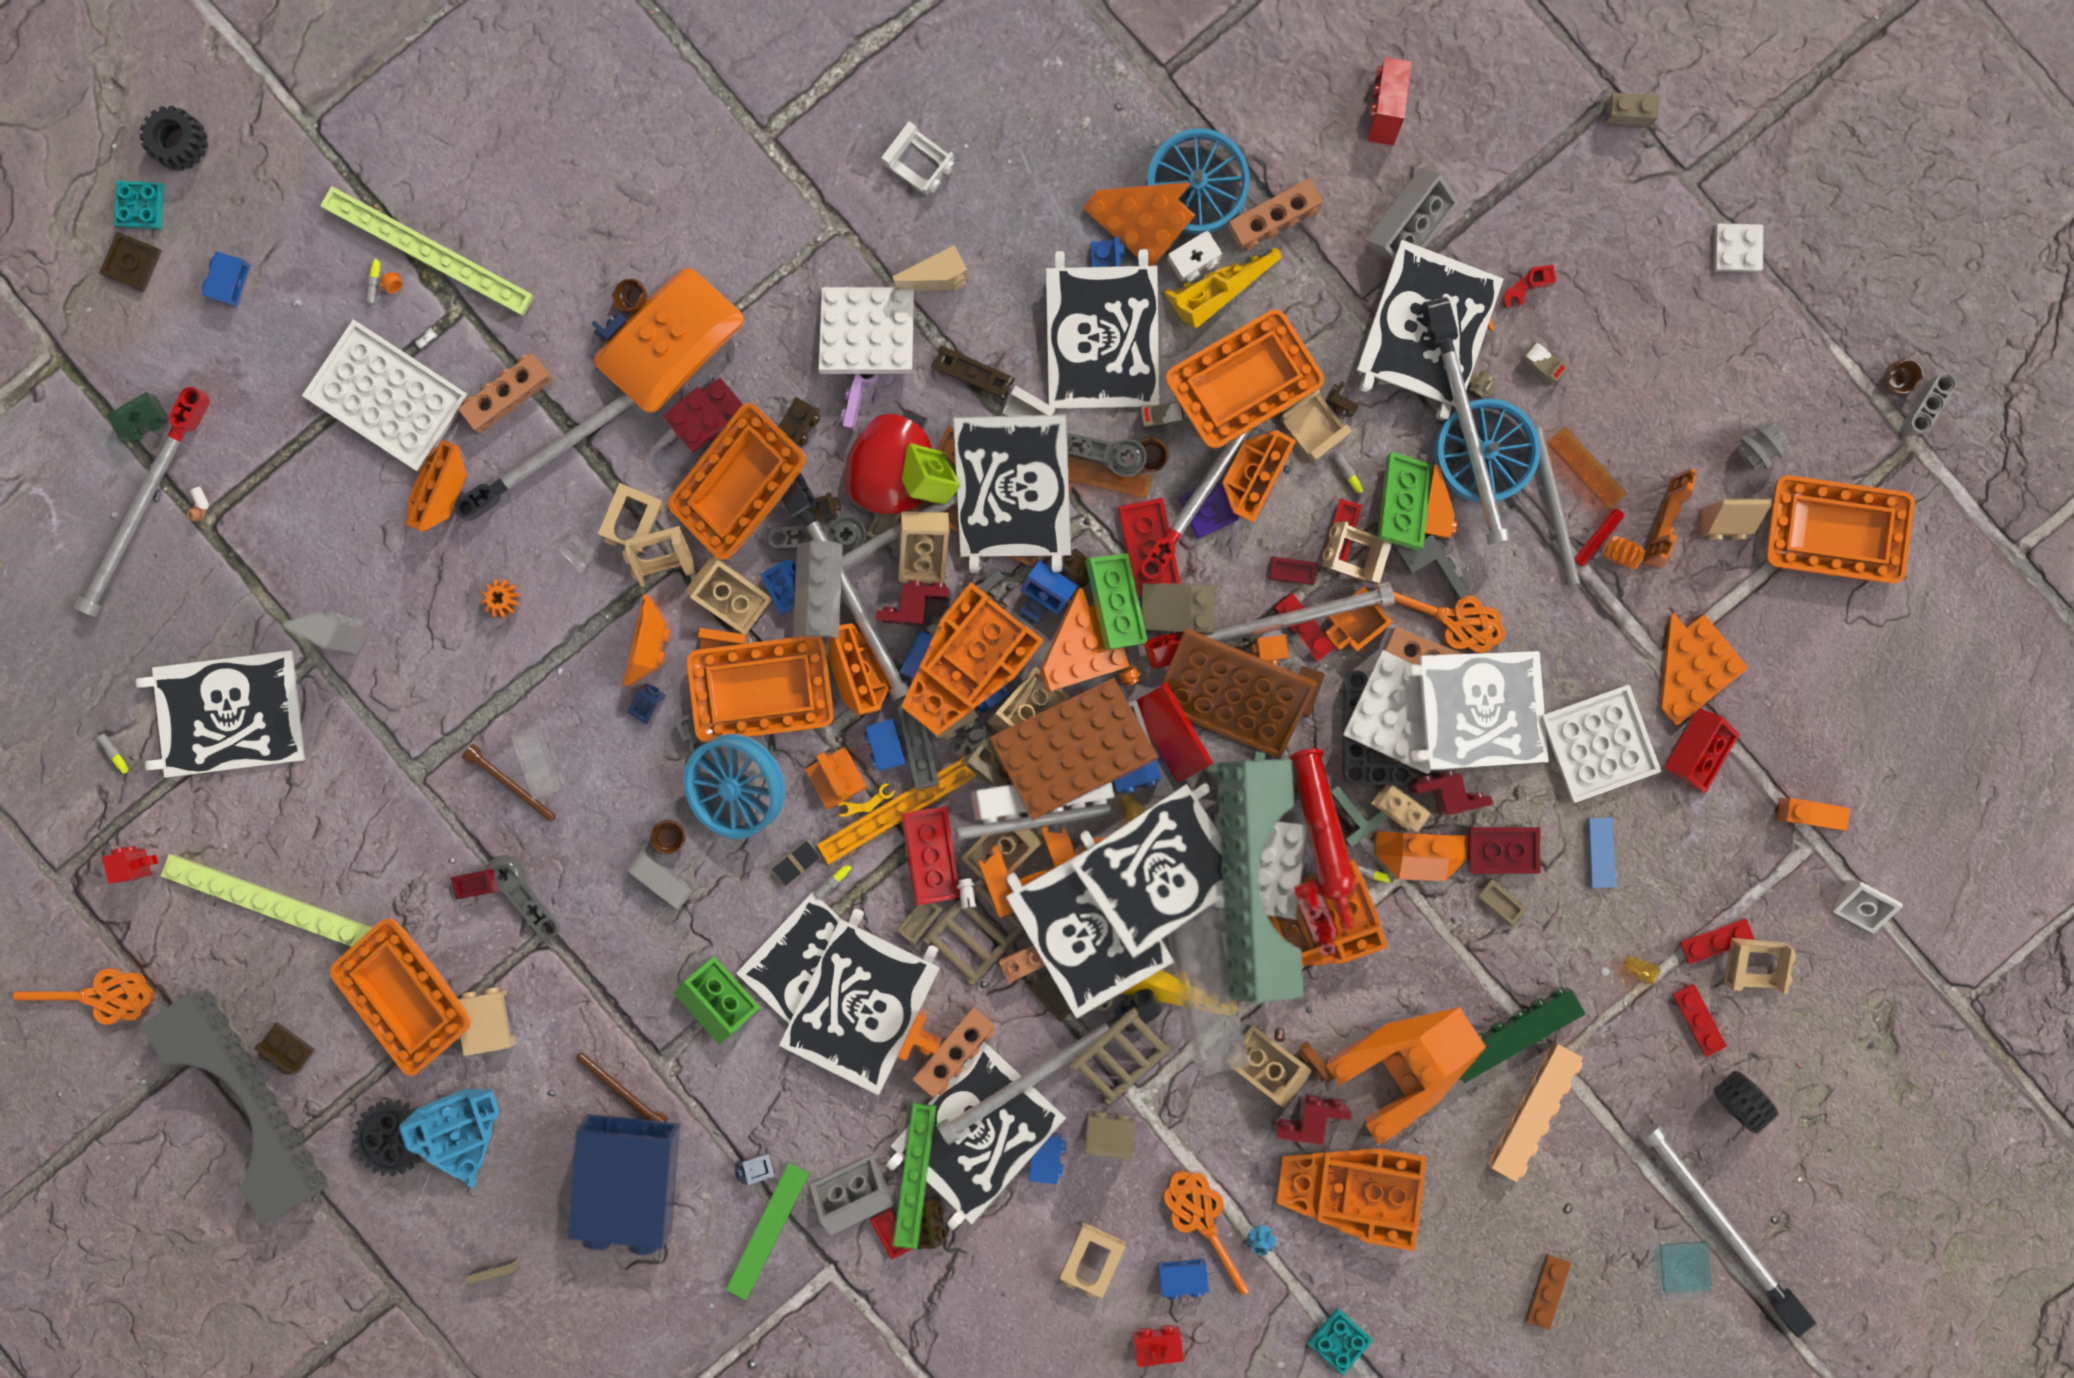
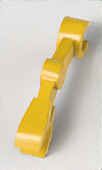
M887 783L883 784L879 789V793L866 803L842 802L838 806L846 805L849 810L846 814L842 813L839 816L846 817L863 811L871 812L883 799L891 798L895 791H892L888 796L884 795L883 789L889 785Z

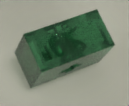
M148 392L106 415L119 439L129 443L140 441L144 438V434L159 430L164 426L163 423L169 420L157 396Z

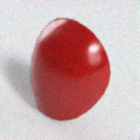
M883 414L875 417L865 426L852 445L844 470L845 489L854 502L871 512L899 514L911 510L923 500L910 497L902 480L907 446L911 443L932 449L927 434L918 424L900 415Z

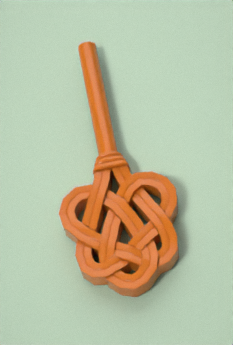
M1393 591L1395 602L1434 616L1440 624L1445 625L1444 640L1452 649L1460 650L1467 648L1474 653L1483 654L1490 651L1492 646L1501 643L1505 638V630L1501 624L1502 617L1499 611L1490 607H1483L1480 600L1473 596H1464L1455 602L1453 609H1450L1448 607L1436 608ZM1470 604L1472 607L1463 608V605ZM1477 615L1478 618H1466L1465 616ZM1449 617H1455L1457 621L1454 622ZM1473 626H1481V631L1479 632ZM1495 631L1496 636L1493 638L1492 633ZM1453 634L1457 637V639L1460 642L1454 640Z
M106 968L99 971L94 977L93 988L89 987L80 991H15L13 994V999L16 1001H79L85 1005L93 1006V1016L97 1022L103 1025L114 1024L121 1019L129 1021L141 1018L145 1014V1009L153 1002L155 997L153 989L146 983V979L141 973L131 972L125 974L116 968ZM108 976L112 977V979L105 982ZM119 984H120V986H121V987H118V988H116V989L110 990L111 988H113V987H115V986H117V985H119ZM126 993V995H127L128 997H127V999H126V998L121 997L120 995ZM98 994L101 996V998L94 997L92 995Z
M1183 1170L1175 1171L1163 1195L1166 1205L1172 1211L1171 1220L1174 1227L1180 1232L1185 1233L1192 1232L1197 1228L1200 1234L1209 1239L1240 1295L1247 1294L1249 1290L1219 1240L1216 1224L1213 1221V1218L1222 1213L1224 1208L1223 1197L1217 1190L1210 1188L1208 1180L1203 1173L1197 1171L1192 1173ZM1187 1193L1192 1194L1193 1202L1186 1197ZM1200 1195H1203L1204 1208L1201 1207ZM1211 1198L1216 1201L1214 1208H1212ZM1182 1205H1183L1185 1208H1187L1189 1211H1191V1212L1193 1213V1215H1192L1191 1213H1189L1188 1211H1186L1185 1209H1183V1208H1182ZM1179 1217H1181L1182 1219H1184V1220L1187 1221L1188 1223H1182V1222L1179 1220ZM1201 1217L1205 1218L1207 1226L1200 1220Z

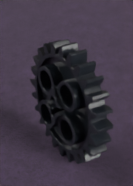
M388 1099L385 1101V1105L382 1101L376 1103V1107L372 1105L368 1107V1112L361 1113L363 1120L355 1122L360 1129L352 1131L358 1138L353 1140L352 1143L359 1145L354 1150V1153L361 1152L362 1154L358 1161L364 1159L367 1161L364 1168L372 1165V1173H376L381 1169L382 1176H385L390 1171V1175L393 1177L398 1171L402 1175L406 1172V1168L411 1170L415 1167L414 1163L418 1164L422 1161L419 1154L407 1149L401 1130L393 1136L392 1142L384 1147L381 1154H378L379 1148L391 1137L390 1134L396 1131L402 1121H405L417 1107L409 1110L410 1102L401 1106V1099H398L393 1105L392 1100ZM387 1116H390V1117L393 1118V1120H394V1125H393V1126H390V1125L387 1124V1122H386V1117H387ZM372 1134L377 1135L379 1139L378 1144L372 1142ZM389 1149L396 1152V1159H392L389 1156Z

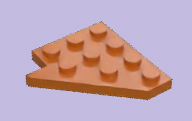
M1189 182L1096 190L1083 207L1114 237H1119V241L1137 258L1139 250H1148V266H1155L1195 217V214L1179 201L1180 197L1191 185Z
M1083 588L1075 591L1040 668L1047 692L1129 667L1124 648L1105 650L1096 606H1088Z
M1675 613L1669 615L1660 709L1674 726H1678L1748 669L1747 665L1705 614L1699 616L1687 627L1684 626Z

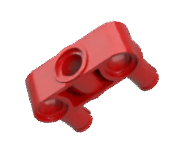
M1318 880L1294 886L1297 900L1315 942L1320 944V952L1327 956L1329 955L1328 949H1330V953L1333 954L1335 952L1333 940L1338 935V930L1326 899L1319 889Z

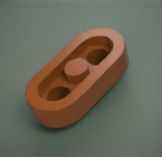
M1306 1040L1299 1046L1302 1049L1299 1052L1300 1056L1307 1064L1310 1061L1316 1068L1313 1072L1321 1082L1324 1080L1327 1083L1331 1082L1334 1079L1333 1075Z

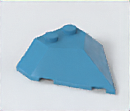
M464 1089L417 1108L399 1127L408 1150L413 1153L416 1152L428 1162L451 1176L459 1178L474 1189L477 1181L476 1176L479 1167L481 1168L492 1135L491 1130L495 1119H497L499 1109L492 1089Z

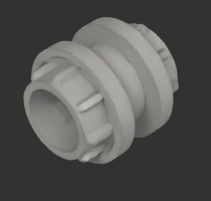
M1767 422L1764 426L1758 424L1754 428L1756 435L1752 439L1745 435L1740 439L1741 444L1737 447L1740 457L1754 471H1760L1762 468L1768 470L1772 466L1770 459L1776 455L1779 458H1783L1787 454L1785 450L1789 447L1790 443L1788 438L1774 423Z

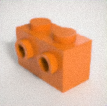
M1286 635L1255 639L1250 646V654L1275 665L1279 664V660L1289 658Z

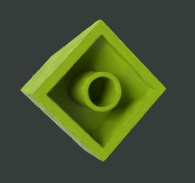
M911 443L907 446L902 476L907 493L913 498L945 505L961 487L946 453Z

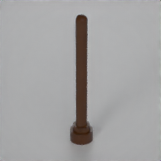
M474 743L463 753L462 759L469 764L479 765L548 821L556 819L555 813L483 757V753L480 752L481 749Z
M584 1053L577 1054L576 1059L648 1120L667 1122L669 1118L664 1113L652 1111Z

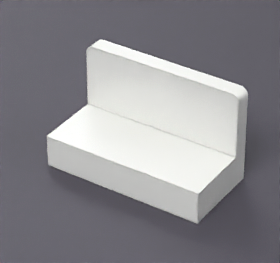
M1015 386L1011 393V398L1003 410V414L1006 416H1050L1055 414V408Z

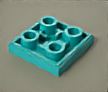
M116 181L114 227L163 230L165 184L162 182Z
M1337 1307L1307 1341V1344L1340 1374L1344 1375L1374 1340Z

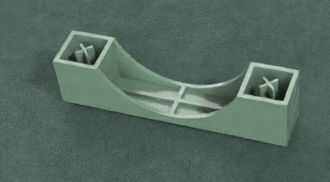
M1291 759L1218 762L1219 825L1221 827L1220 847L1222 850L1221 870L1224 886L1226 966L1228 969L1227 989L1229 999L1262 1003L1303 997L1301 949L1288 943L1274 929L1264 910L1259 890V864L1265 841L1279 818L1294 807Z

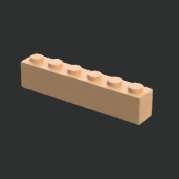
M1553 1041L1551 1042L1487 1163L1492 1169L1516 1182L1519 1177L1522 1178L1527 1171L1526 1164L1529 1158L1536 1154L1538 1150L1537 1143L1541 1136L1546 1135L1549 1129L1548 1123L1552 1115L1555 1116L1559 1111V1102L1562 1096L1569 1092L1571 1088L1570 1081L1574 1074L1579 1073L1583 1057Z

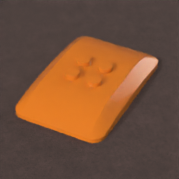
M684 268L647 299L641 309L627 319L628 321L597 352L594 362L597 368L643 411L653 413L660 409L741 328L744 317L740 310L695 270Z
M1273 309L1169 369L1166 374V383L1205 445L1209 448L1217 449L1320 389L1324 383V376L1286 315L1280 310Z
M752 403L743 404L670 496L668 502L669 509L716 558L727 560L744 544L793 483L805 465V454L758 406Z
M1791 475L1783 476L1777 480L1775 485L1766 559L1770 565L1777 568L1881 583H1899L1905 578L1915 500L1911 494L1904 491Z
M793 637L692 651L687 657L695 733L698 739L703 742H709L725 734H740L753 737L829 726L834 719L826 646L821 637Z
M386 918L381 920L334 962L330 968L332 980L401 1071L408 1076L420 1073L470 1028V1018L458 998L418 945L394 919Z

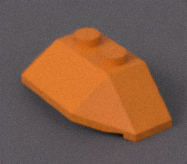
M1273 430L1243 441L1222 482L1233 513L1252 523L1255 522L1296 442L1295 439L1277 430Z
M441 439L438 446L430 452L408 498L405 525L423 532L450 517L467 477L459 446Z
M643 594L622 683L625 686L632 687L659 670L660 665H663L665 662L666 652H663L665 643H668L670 640L671 629H669V623L653 597Z
M852 623L840 625L839 638H829L828 659L842 701L857 715L879 711L889 690V682L862 632L857 630Z
M1375 831L1374 854L1398 879L1446 881L1468 859V835Z

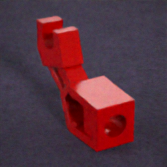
M1554 265L1532 267L1511 289L1508 288L1503 295L1504 309L1512 306L1510 302L1512 298L1517 300V307L1522 306L1527 288L1534 290L1554 285L1557 282ZM1539 273L1541 282L1537 281L1535 283L1532 280L1533 275Z

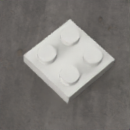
M1716 224L1714 226V271L1761 272L1763 270V225Z

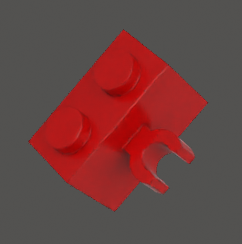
M136 846L116 848L110 850L111 855L102 857L108 884L129 882L152 876L150 866L159 864L157 854L147 856L146 849L136 850Z
M1164 1325L1161 1329L1157 1330L1146 1327L1138 1329V1332H1133L1137 1367L1184 1362L1179 1327Z

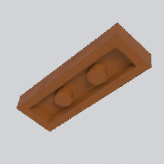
M1546 1254L1525 1319L1527 1323L1550 1330L1571 1265L1569 1261Z

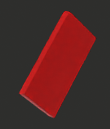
M1163 497L1119 506L1118 513L1137 596H1142V583H1181L1175 553L1155 580H1144L1139 573L1140 565L1158 540L1163 539L1169 530ZM1167 546L1159 547L1161 551L1156 559L1160 560L1165 553H1168L1166 551ZM1151 563L1145 565L1147 574H1156L1157 569L1155 565Z
M1167 683L1136 700L1146 730L1177 783L1214 764Z
M947 806L901 813L915 905L960 898V890L957 888L959 878Z

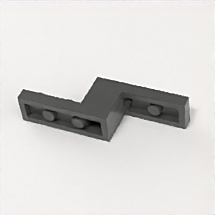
M1380 512L1373 516L1378 526ZM1433 535L1425 538L1424 547L1420 551L1408 549L1394 543L1391 544V548L1408 575L1433 562L1456 600L1469 594L1466 590L1468 589L1467 583L1462 577H1458L1455 572L1456 566L1454 562L1443 553L1444 546L1439 538H1434Z

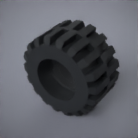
M164 106L159 107L158 112L153 110L150 112V117L146 116L144 118L146 123L145 125L141 124L140 127L143 134H139L140 140L143 141L141 144L143 149L147 151L146 153L151 158L171 170L178 169L179 171L185 170V166L191 169L194 167V162L197 164L201 162L200 156H205L206 154L204 147H208V142L205 140L208 138V135L204 131L203 125L183 109L174 106H168V109ZM176 129H182L180 142L172 148H167L166 140L169 134Z
M1734 1070L1713 1089L1716 1098L1740 1124L1755 1134H1759L1779 1115L1776 1106L1767 1095L1748 1077Z

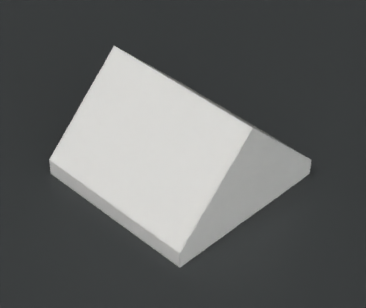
M1847 880L1833 907V912L1874 934L1903 907V904L1862 882Z

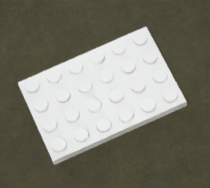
M353 319L302 396L414 470L420 472L430 452L437 447L439 441L459 414L458 408L462 406V402L470 395Z

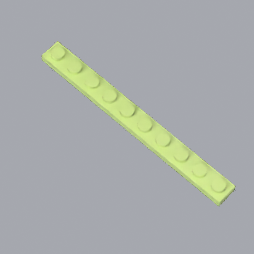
M331 186L320 205L327 211L524 316L534 298L531 293Z
M174 854L168 855L161 877L351 947L372 929L370 926Z

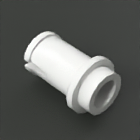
M972 879L959 880L957 888L960 890L961 909L968 907L967 898L969 908L976 907L973 890L975 883L972 882Z

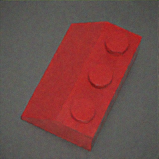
M1698 708L1696 714L1691 717L1685 733L1680 736L1674 752L1668 757L1664 768L1673 776L1706 794L1740 734L1722 716Z

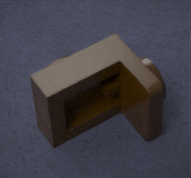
M1341 381L1339 385L1334 384L1327 395L1330 397L1327 404L1334 407V411L1345 418L1347 416L1352 417L1359 405L1340 395L1341 390L1346 382Z
M828 492L824 496L815 498L817 508L812 511L818 522L839 517L837 511L841 510L837 496L833 497L832 493Z
M1074 548L1071 550V555L1063 556V568L1078 586L1083 588L1090 582L1085 561L1087 558L1078 549Z

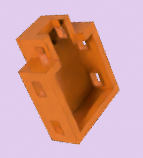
M1363 586L1353 595L1365 593L1368 591ZM1379 604L1326 617L1332 626L1324 633L1336 647L1337 651L1348 644L1354 652H1357L1392 624L1393 621Z

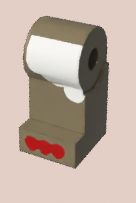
M1533 342L1521 356L1522 361L1550 386L1556 383L1569 367L1566 362L1560 361L1536 342Z
M1179 402L1140 406L1143 430L1165 427L1185 421L1184 412Z

